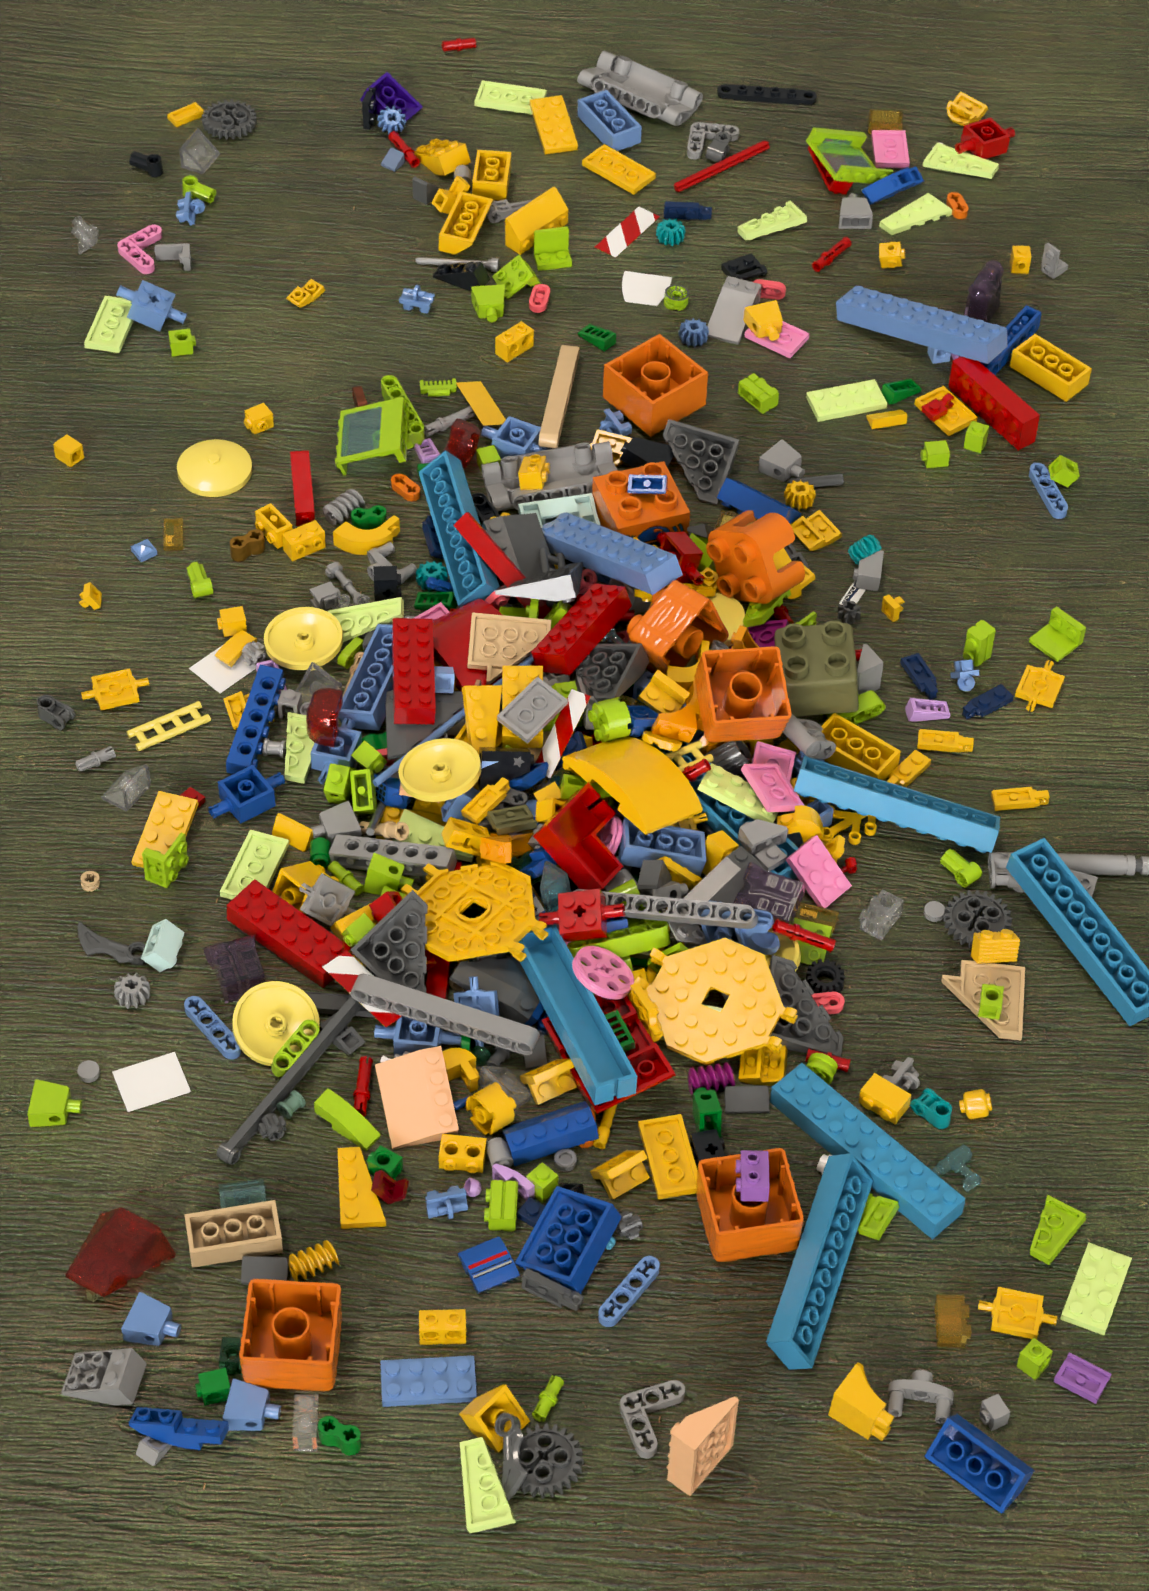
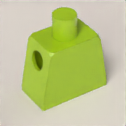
M505 284L471 287V301L478 318H487L489 322H495L498 317L504 316Z
M330 763L324 786V793L329 803L341 804L350 800V771H356V768Z
M373 853L363 892L381 895L385 885L398 891L405 884L412 887L414 879L403 876L405 867L403 864Z
M35 1079L27 1113L30 1127L64 1125L67 1122L68 1113H81L82 1100L71 1099L68 1086Z

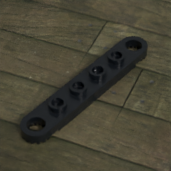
M722 84L717 90L718 97L725 98V100L728 98L737 101L791 105L808 104L809 106V104L814 105L817 99V94L814 91L794 88Z

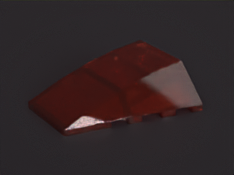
M120 1207L100 1214L65 1277L105 1297L127 1285L128 1280L141 1277L147 1269H155L160 1266L163 1260H171L175 1257L176 1253L159 1226Z

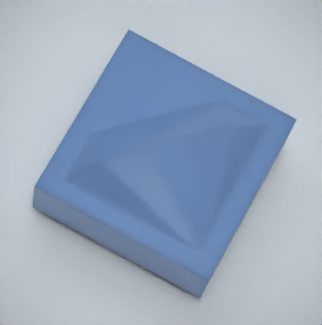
M148 539L131 546L132 553L140 562L157 555L156 548Z

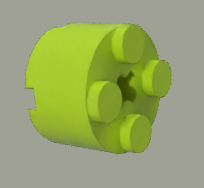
M620 697L595 702L592 705V710L588 711V719L591 723L593 722L595 729L594 736L596 741L608 742L630 735L631 729H628V724L631 723L630 713L626 703L619 701Z

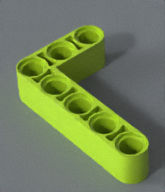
M386 375L381 379L382 397L385 401L404 397L409 408L407 449L414 448V445L417 443L420 446L425 439L424 424L397 378L393 375ZM380 432L373 435L374 450L379 448Z
M642 906L638 910L643 911L646 907ZM640 919V925L608 932L606 938L572 941L567 944V947L573 958L581 948L586 946H597L607 949L621 958L650 951L653 948L666 947L670 945L671 941L667 921Z

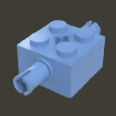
M142 280L138 291H133L120 285L116 296L131 301L132 305L127 318L159 332L165 319L170 318L183 324L187 313L172 308V302L176 294Z
M510 416L499 430L486 425L481 432L482 437L492 439V445L495 446L500 458L549 450L546 447H539L541 427Z
M344 718L340 727L322 724L311 750V769L322 771L318 778V782L324 785L330 763L353 768L356 762L351 754L362 744V732L352 730L355 722L350 718L347 724L348 718Z
M404 1016L397 1020L395 1027L375 1025L374 1038L393 1039L394 1056L396 1053L402 1056L405 1051L412 1053L422 1049L442 1046V1044L461 1046L460 1034L446 1032L441 1028Z

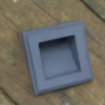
M390 148L381 162V166L395 172L405 163L404 153Z

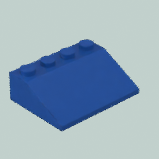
M556 1186L515 1264L525 1270L528 1268L534 1272H539L544 1277L554 1282H559L567 1289L581 1294L622 1216L612 1203Z

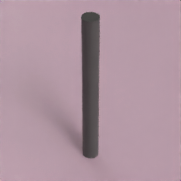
M381 801L366 829V834L369 836L374 834L385 811L386 805Z

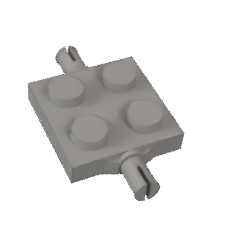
M321 873L313 887L303 883L301 886L304 888H299L301 892L307 894V898L300 910L329 926H332L344 914L349 915L356 911L348 907L355 891Z

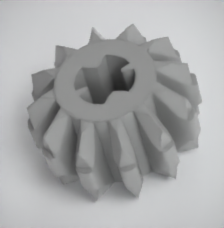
M137 972L133 976L127 973V977L120 976L119 981L115 982L114 997L118 1000L120 1006L125 1005L127 1009L130 1006H134L137 1009L138 1004L145 1005L146 1000L150 997L151 988L145 976L139 977Z

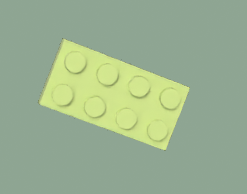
M482 80L475 98V106L532 115L529 105L530 100L545 98L547 90Z
M112 296L104 297L85 339V348L120 353L134 321L127 318L132 305L131 301Z
M875 379L806 393V399L818 422L887 409V402Z
M711 763V770L706 772L697 790L754 820L759 819L771 823L775 821L779 812H767L748 782Z
M250 830L220 890V897L234 899L254 879L269 888L287 851L289 840Z
M1088 1242L1060 1320L1105 1335L1132 1258Z

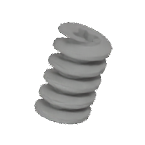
M348 489L345 493L336 497L335 500L323 507V514L330 524H341L351 516L352 510L364 508L365 501L356 490Z

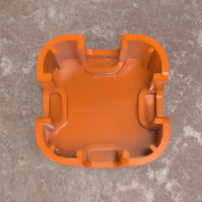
M747 510L710 532L706 551L708 556L714 561L719 577L717 579V587L723 596L733 597L739 601L767 604L804 580L805 569L801 561H792L779 570H776L773 555L795 540L794 531L785 517L778 513H768L756 520L754 512Z

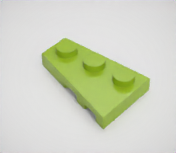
M790 590L767 604L750 602L743 619L744 626L752 627L764 624L774 613L773 609L783 604L782 599L784 597L788 598L791 595Z
M1047 1195L1040 1223L1030 1248V1255L1050 1265L1086 1221V1214Z

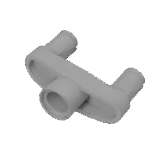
M391 542L367 551L371 564L367 567V573L372 581H374L373 566H393L385 558L395 553V547ZM413 563L400 570L397 569V574H401V584L408 578L416 575L417 567Z
M916 1370L912 1373V1379L894 1380L888 1384V1395L890 1396L888 1413L894 1417L902 1415L904 1398L936 1403L935 1422L938 1424H944L950 1416V1406L953 1404L954 1393L947 1387L933 1383V1374L931 1372Z

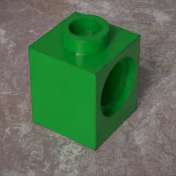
M381 1145L368 1156V1172L372 1176H374L375 1172L383 1170L395 1180L403 1170V1157Z
M226 1368L198 1374L199 1383L195 1384L197 1398L202 1397L204 1406L227 1401L230 1384Z

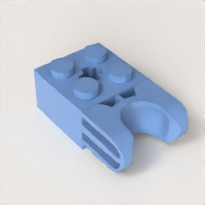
M705 909L702 912L701 917L707 916L710 910ZM754 909L758 916V923L752 929L701 925L707 943L727 938L765 955H773L780 948L778 936L768 932L774 923L773 916L768 911ZM730 911L724 912V913L722 914L721 918H722V919L728 918V917L730 916L731 912H730ZM751 913L745 914V915L743 916L742 920H743V921L749 920V919L751 918L752 914H751Z

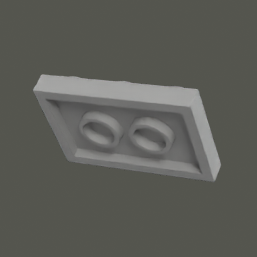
M536 677L497 715V721L528 744L568 704V699L539 677Z

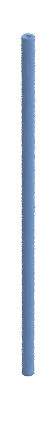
M532 654L517 666H530L534 663ZM502 678L493 685H502ZM464 708L418 745L440 738L465 718ZM404 756L372 780L373 785L378 787L396 773Z

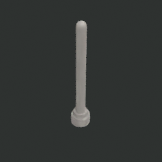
M417 257L415 259L417 264L453 265L472 261L482 262L484 267L491 270V272H498L500 263L499 258L488 259V261Z

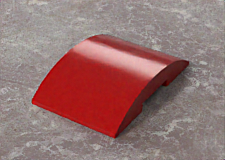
M476 599L433 620L434 657L442 666L453 667L455 674L454 685L461 692L463 686H475L476 679L481 680L483 686H490L502 678L501 676L490 685H486L487 670L467 668L472 613L502 615L494 606L482 599Z
M594 994L604 1015L615 1010L619 1011L635 1042V1048L625 1052L637 1074L636 1094L619 1099L614 1096L612 1101L594 1105L575 1067L570 1069L578 1090L596 1114L676 1076L657 1043H654L638 1018L637 1011L627 996L622 999L613 1000ZM549 1017L541 1020L560 1059H570ZM614 1017L607 1021L608 1023H611L613 1021H616L617 1019L616 1017ZM618 1024V1025H615V1026H613V1027H611V1028H612V1030H613V1029H616V1028L620 1027V1025ZM623 1031L616 1033L615 1036L623 1034ZM626 1038L618 1040L619 1043L625 1041Z

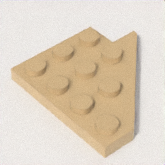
M472 613L467 668L487 670L486 685H490L502 676V666H516L531 655V651L551 630V620Z
M961 960L960 976L942 975L941 982L977 1017L982 984L1003 986L1000 1019L978 1018L999 1038L1021 1041L1025 967L995 963L977 964L975 961Z

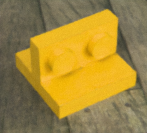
M657 670L649 684L639 695L638 700L658 714L672 713L684 707L690 693Z
M556 1059L519 1076L522 1084H528L536 1105L577 1088L570 1069L574 1068L571 1059Z
M625 1150L590 1171L593 1179L601 1180L610 1199L617 1198L650 1178L642 1162L647 1159L644 1150Z

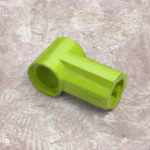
M185 176L182 179L184 197L185 193L190 191L192 199L198 198L210 204L214 201L216 196L215 189L198 183V179L195 176Z
M198 562L191 563L187 567V574L190 579L193 597L199 598L214 594L210 577L207 578L203 564Z
M947 850L940 859V863L955 875L957 883L963 888L968 887L982 877V870L977 863L967 862L954 850Z

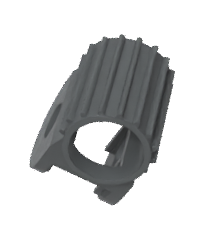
M743 741L726 742L707 753V755L712 754L714 761L710 763L722 767L733 775L741 774L743 765L752 763L751 752ZM745 776L741 777L743 780H745V781L747 782V779H746Z

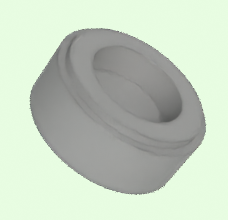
M937 901L928 902L924 907V917L931 922L941 921L945 914L944 905Z
M84 1061L77 1068L79 1079L85 1083L94 1082L100 1076L99 1065L94 1061Z
M562 1149L556 1152L554 1164L558 1170L568 1172L575 1168L577 1157L572 1150Z

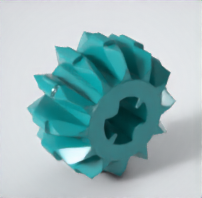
M669 218L668 220L663 219L662 222L658 223L656 236L659 239V243H664L665 246L668 244L673 246V244L679 245L680 242H683L685 226L682 222Z
M867 535L850 546L848 553L852 561L859 565L860 560L880 551L882 547L874 535Z
M435 560L432 563L426 561L425 564H420L416 571L417 585L422 590L428 589L429 592L435 590L427 588L425 582L428 577L448 581L446 567L442 565V562L436 564Z

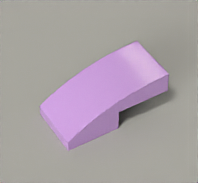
M500 1164L492 1166V1178L494 1180H503L504 1182L517 1181L518 1193L526 1201L529 1197L535 1198V1185L523 1175Z

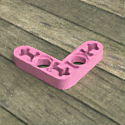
M150 225L118 242V253L143 274L154 272L155 266L154 260L142 249L162 238L161 227Z

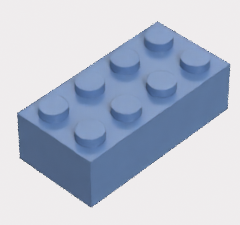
M607 90L578 100L577 116L603 144L616 151H620L641 143L642 126Z
M624 817L622 822L623 833L618 847L619 862L622 865L641 868L643 860H657L666 856L700 877L706 863L704 832L667 826L645 835L631 821Z

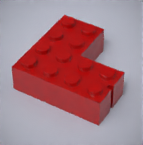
M589 782L576 791L533 837L579 889L602 890L623 868V865L596 836L616 813L604 799L589 810L587 808L601 797Z

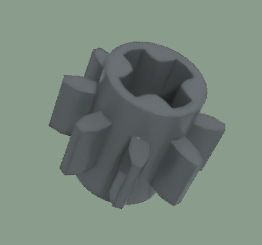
M844 601L843 606H838V619H841L843 623L854 624L856 620H860L861 606H857L854 601Z
M275 1113L265 1115L261 1119V1123L258 1124L262 1138L268 1136L271 1141L282 1138L284 1131L287 1130L284 1117H277Z
M628 1210L620 1213L622 1218L616 1227L619 1236H625L629 1240L639 1237L638 1232L643 1229L639 1215L637 1213L632 1214Z

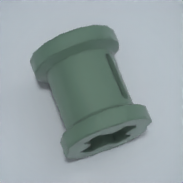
M293 1090L287 1099L283 1102H278L276 1106L283 1117L290 1119L297 1109L305 1106L306 1101L298 1091Z

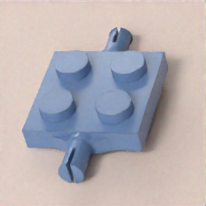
M478 976L469 977L470 990L453 993L454 1002L499 1016L497 990L485 991L479 989ZM475 1039V1050H484V1042Z

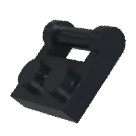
M752 253L721 264V270L727 276L742 280H748L759 275H767L766 266L762 265Z

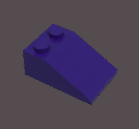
M388 72L369 86L376 88V112L378 115L387 106L390 109L395 106V110L401 108V114H405L404 120L407 122L423 108ZM369 87L365 90L364 94L362 95L360 99L361 101H363L366 93L369 92Z

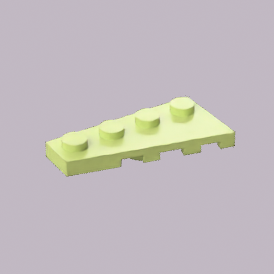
M940 143L934 146L923 161V167L992 179L999 168L998 163L966 152L958 154L955 148Z
M927 193L881 220L879 227L890 235H894L911 229L913 225L921 226L925 224V221L931 219L936 221L943 215L951 216L953 209Z
M788 201L786 206H778L774 208V212L770 214L766 212L761 215L760 219H752L738 226V234L746 241L753 240L756 237L769 235L776 231H782L786 228L806 223L807 216L795 204Z
M402 597L328 610V612L339 621L343 632V642L376 629L377 624L392 623L393 618H404V600Z
M288 712L285 780L305 784L311 768L310 753L322 724H326V719Z
M404 809L399 822H404L408 825L409 835L404 841L400 842L445 846L441 834L444 826ZM454 849L458 860L472 863L475 855Z
M483 1437L460 1442L466 1523L469 1533L516 1523Z

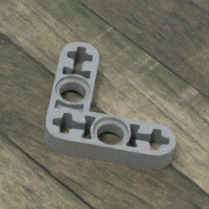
M702 122L693 123L687 146L688 158H701L704 140H714L717 134L712 131H717L718 133L727 132L731 136L730 142L737 141L739 138L738 127Z
M667 1381L628 1393L621 1398L620 1413L635 1450L640 1457H653L657 1452L658 1445L646 1414L681 1403L685 1397V1386L680 1381ZM671 1389H674L676 1392H678V1395L670 1393ZM648 1395H656L659 1401L653 1404L647 1402L646 1397ZM630 1402L631 1405H634V1409H630L626 1404ZM640 1421L644 1423L645 1427L642 1430H635L632 1424ZM645 1436L647 1445H651L650 1449L643 1447L642 1437Z

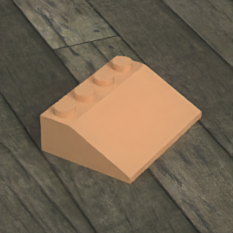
M441 1046L418 1050L375 1065L392 1149L440 1141L442 1134L458 1135L459 1128Z
M735 1396L686 1416L681 1423L677 1422L670 1431L671 1441L669 1443L670 1453L668 1455L667 1480L689 1496L694 1493L733 1447L739 1401Z

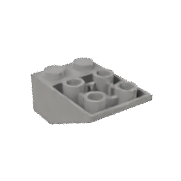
M133 1348L75 1353L61 1394L109 1405L133 1404L147 1363Z

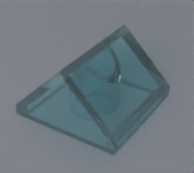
M550 861L544 862L540 886L545 913L558 910V893L571 892L568 874Z
M263 1179L218 1184L221 1209L266 1201Z

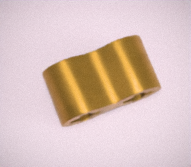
M258 529L250 530L246 535L236 536L230 540L231 558L236 562L244 561L251 555H259L265 550L264 534Z

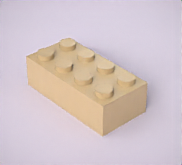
M275 1200L184 1214L192 1268L242 1260L243 1256L261 1257L283 1253Z

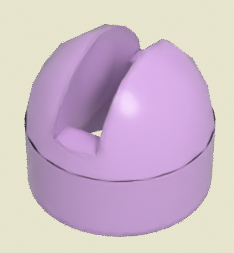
M473 1178L466 1180L463 1188H465L467 1196L476 1197L482 1191L481 1183Z

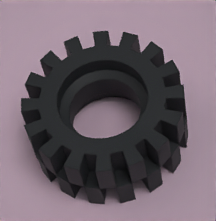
M819 959L818 963L814 961L811 966L809 965L806 981L814 993L838 992L841 994L845 975L840 964L835 966V961L829 963V959H825V962ZM828 976L832 978L833 981L829 983H823L819 981L817 977Z

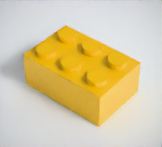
M477 150L472 194L496 201L507 200L511 173V152Z

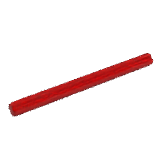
M763 140L674 184L675 191L681 192L768 150L770 148L769 142Z

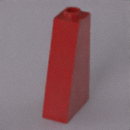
M309 450L290 452L296 526H302L315 520Z

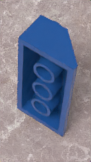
M727 477L717 496L718 499L722 500V505L728 508L734 506L738 508L737 512L740 514L747 510L753 511L756 520L768 513H778L792 524L802 514L740 481Z
M585 1101L501 1129L512 1155L514 1166L554 1154L562 1149H569L585 1142L599 1139L596 1122L590 1107Z
M959 1414L947 1418L924 1456L1001 1514L1005 1512L1022 1492L1035 1471Z

